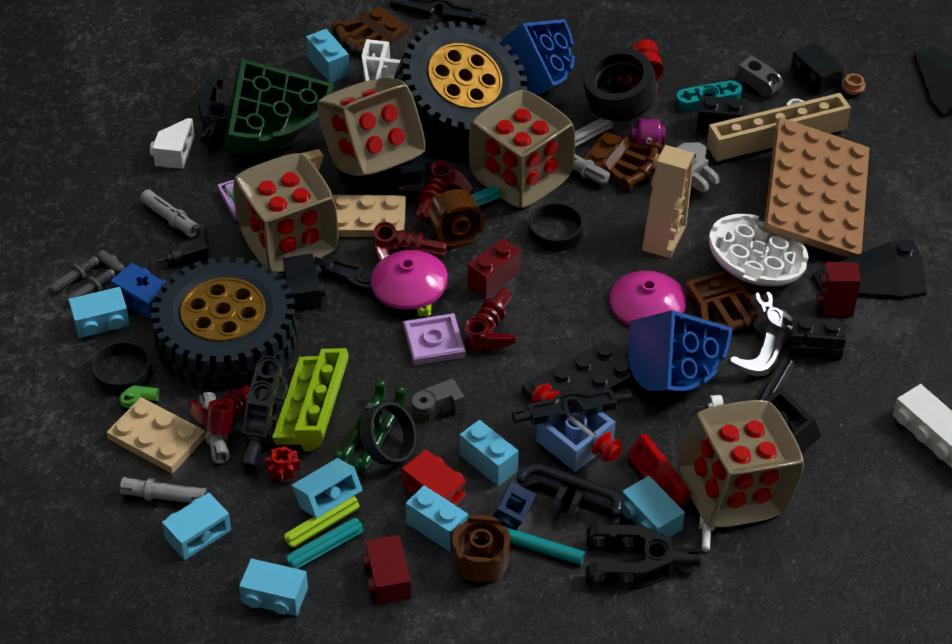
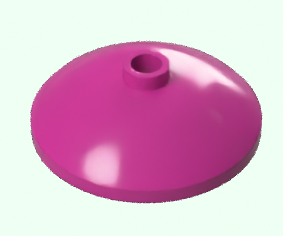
M404 250L382 259L374 267L370 282L372 292L380 302L392 308L410 310L427 306L436 301L447 287L448 276L444 264L437 257L423 251Z
M637 271L621 277L612 286L609 296V305L612 313L618 320L629 327L630 321L671 310L684 313L687 304L686 294L682 286L673 278L656 271Z

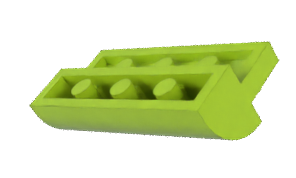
M346 348L321 349L319 356L299 357L272 437L275 445H301L304 452L313 451L321 446L349 359Z

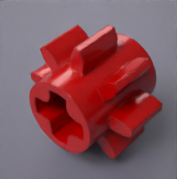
M286 446L276 448L275 450L272 449V457L265 458L269 477L275 476L280 481L295 478L294 470L301 469L300 460L297 458V451H291Z

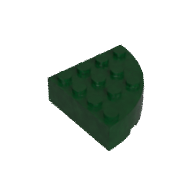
M242 59L235 75L222 151L237 154H264L276 152L294 145L305 138L319 121L317 102L332 93L334 84Z

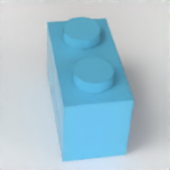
M327 29L306 36L308 59L329 83L350 76L349 54Z
M120 287L69 299L78 338L130 326L126 304Z
M478 420L460 434V456L495 485L500 486L518 472V450L481 420Z
M339 458L292 484L300 509L315 518L320 517L363 491L355 467Z
M650 476L622 491L624 503L622 512L626 518L632 519L636 525H643L668 537L683 530L685 512Z
M423 486L406 502V522L409 526L451 552L453 531L459 523L461 525L467 521L468 513L431 489Z
M210 493L193 500L190 505L177 513L169 515L166 520L162 521L166 541L184 560L231 531L229 513Z
M251 558L239 585L241 603L252 608L260 607L273 610L282 615L290 614L297 616L308 590L307 572Z

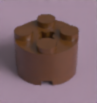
M466 189L449 190L432 197L428 210V220L441 242L446 243L447 246L452 248H460L475 241L473 238L478 233H482L485 226L484 215L472 195Z
M474 515L467 518V521L460 525L459 523L455 527L452 535V561L458 577L474 582H497L507 570L510 562V533L495 517Z

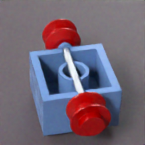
M550 384L539 385L532 393L531 403L551 400L560 392L557 390L551 392L552 386ZM569 406L570 416L566 421L537 424L536 441L574 472L578 471L599 454H602L601 461L604 463L616 460L621 454L622 442L620 439L614 440L615 421L603 412L583 417L575 407Z

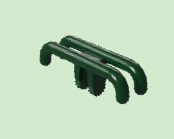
M376 381L373 399L366 405L365 412L373 406L382 404L386 392L385 381ZM398 386L395 389L393 401L402 407L406 395L404 387ZM381 409L377 412L373 423L374 437L379 448L397 419L391 412H388L382 422ZM363 415L357 420L358 424L342 451H334V460L339 458L347 463L361 440L360 423ZM366 451L362 457H355L353 460L355 470L364 472L370 466L373 459Z

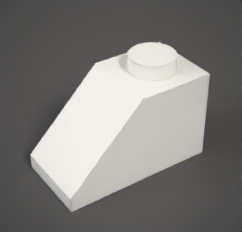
M187 118L158 132L155 141H152L150 145V155L154 156L155 166L184 168L195 137L193 120L191 118Z

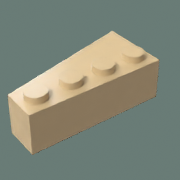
M665 145L661 154H656L653 162V168L656 170L651 182V187L653 188L642 251L671 259L687 226L695 153Z

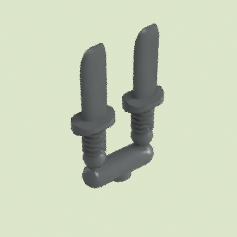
M101 250L97 253V257L93 256L79 265L72 264V271L53 282L51 289L56 292L79 277L81 279L85 278L86 272L97 266L99 261L110 268L95 278L92 276L88 277V283L67 298L69 303L70 298L87 295L95 290L101 291L102 285L114 278L115 273L119 274L123 271L124 266L115 255H110L108 252Z

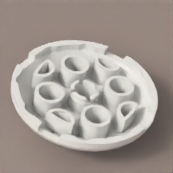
M733 214L725 216L714 223L709 234L710 250L717 262L738 279L754 285L777 287L796 281L805 272L808 253L803 243L763 230L764 222L758 220L759 216Z

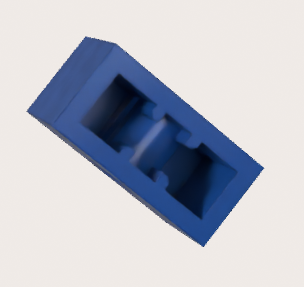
M131 263L111 280L112 288H121L126 306L151 320L152 303L155 302V295L157 291L162 292L161 286L167 281L159 279L147 269Z

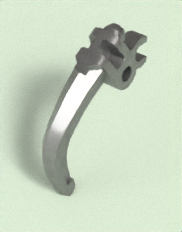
M766 292L761 298L759 293H755L750 297L751 304L758 314L754 320V326L759 333L764 335L757 358L744 360L733 356L727 360V365L753 376H766L775 368L782 348L787 344L790 335L789 327L792 317L788 315L786 310L772 306L773 299L770 292Z

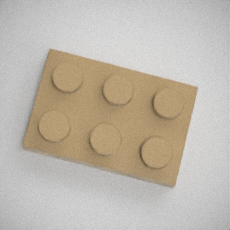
M332 195L337 210L338 237H374V228L380 222L392 223L397 233L405 230L406 196Z
M142 397L107 431V437L110 441L172 474L205 440L206 435L205 430Z

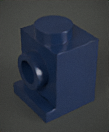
M511 481L504 491L492 517L498 519L503 527L517 530L522 524L536 494Z

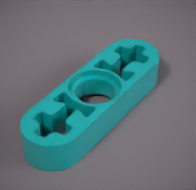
M724 81L681 89L676 95V107L682 111L698 110L700 95L703 96L705 94H711L715 97L741 99L742 86L736 81Z

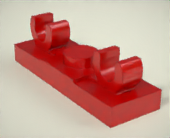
M640 434L626 455L644 478L650 476L680 508L683 504H688L691 501V491L678 476L675 469L665 458V455L658 450L657 445L651 441L647 434Z

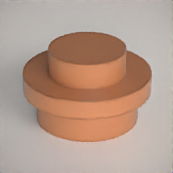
M849 74L842 81V89L848 94L856 95L865 90L864 78L859 74Z

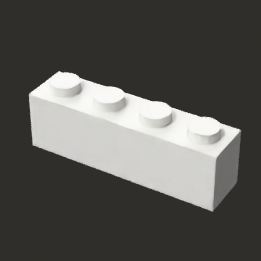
M919 384L897 398L893 416L901 425L910 430L920 442L928 446L939 459L952 468V410L922 384Z

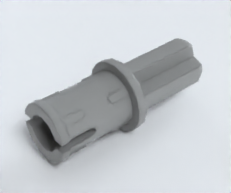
M574 154L572 170L580 173L581 177L590 178L600 184L608 182L610 177L608 171L594 165L592 160H585Z

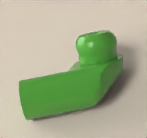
M132 386L121 393L119 397L120 403L123 407L131 408L141 397L149 401H158L159 388Z

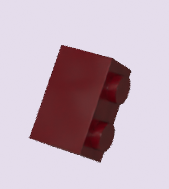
M504 238L500 239L468 264V286L483 297H489L521 272V250Z
M826 262L824 273H820L819 282L821 290H817V306H821L822 316L853 317L861 282L858 262Z
M400 535L365 541L366 552L361 553L364 570L370 571L371 576H367L369 594L375 593L377 604L411 598V580Z

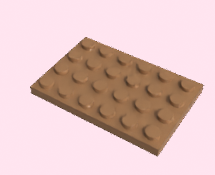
M779 117L775 126L763 230L846 258L862 253L869 147Z

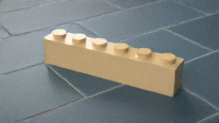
M837 93L710 124L707 147L716 162L773 148L775 126L779 117L829 134L846 130L851 107L842 94Z

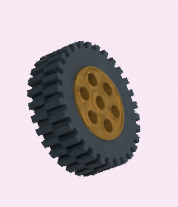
M448 21L445 28L442 22L435 24L434 29L428 26L424 29L423 33L419 31L406 47L394 75V79L405 82L411 91L422 129L425 131L424 138L429 140L430 136L435 137L434 144L441 146L443 141L448 142V149H454L456 144H459L460 151H467L471 124L481 112L515 91H527L525 86L527 77L522 76L524 67L523 65H517L519 61L517 54L509 55L512 48L508 44L502 47L500 44L503 39L499 36L494 40L490 38L492 32L487 29L484 34L478 32L480 26L473 24L471 29H467L466 22H460L459 26L455 27L454 21Z
M222 257V263H216L215 258L208 259V265L205 266L202 265L201 261L194 263L193 270H190L187 266L182 268L181 277L176 273L170 276L171 284L164 282L161 286L162 292L157 291L155 295V302L152 303L151 320L161 362H164L165 368L168 371L173 369V375L176 378L180 379L184 375V380L187 384L192 385L197 380L198 387L205 389L207 383H211L212 390H220L221 384H227V390L235 389L234 383L241 382L242 388L246 385L250 386L249 379L253 378L256 364L262 357H276L282 367L285 364L284 357L289 359L292 354V348H295L297 325L292 290L288 288L284 278L280 280L278 272L274 270L270 273V267L265 264L258 268V262L250 260L247 265L244 263V258L240 257L236 258L235 263L230 262V257ZM265 365L262 373L275 372V365Z

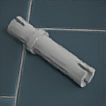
M150 189L145 190L141 194L140 202L169 221L171 227L181 230L190 238L197 236V230L200 225L188 218L187 213L174 208Z
M211 392L203 393V396H199V403L208 407L210 401L216 400L215 394ZM206 427L205 439L211 449L212 461L217 464L225 463V459L228 461L230 458L226 445L227 435L211 434L207 431Z
M123 477L120 487L123 488L120 489L121 495L144 497L147 501L160 499L190 504L193 500L201 498L207 493L206 488L155 482V479L148 478L146 481Z

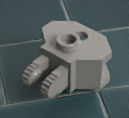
M700 142L683 143L677 147L695 153L691 188L694 187L702 193L708 190V183L712 186L719 183V176L708 166V160L705 159L707 147Z

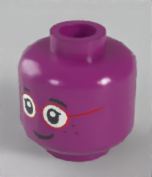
M640 118L637 120L636 126H631L630 140L635 141L638 145L648 146L652 142L665 143L666 127L662 125L659 119Z

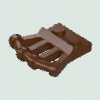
M379 6L366 14L362 12L357 19L346 22L336 20L331 24L333 33L339 37V43L344 47H350V51L354 54H362L366 39L389 42L390 46L409 34V27Z
M605 131L583 159L592 160L594 165L608 171L612 180L624 190L629 191L634 188L635 184L649 179L651 171L655 170L653 162L656 154L661 153L662 144L652 142L648 146H640L636 142H632L628 136L622 138Z
M726 270L686 281L685 288L696 304V310L700 311L701 319L709 321L708 309L713 308L721 321L714 323L731 327L732 334L737 329H750L752 324H754L758 314L751 304L750 297L753 294L747 291L740 279ZM739 300L753 308L754 311L748 314ZM729 303L738 319L732 320L723 304Z

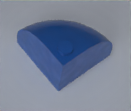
M565 19L522 23L505 36L500 44L502 47L508 44L512 48L510 56L517 54L519 57L517 65H523L524 72L522 76L527 77V83L525 84L527 91L536 95L545 93L568 78V73L574 66L575 56H571V46L574 44Z
M674 310L630 321L628 345L631 372L638 384L650 391L674 393L694 389L700 384L706 383L717 373L718 370L716 368L721 359H725L727 355L732 328Z

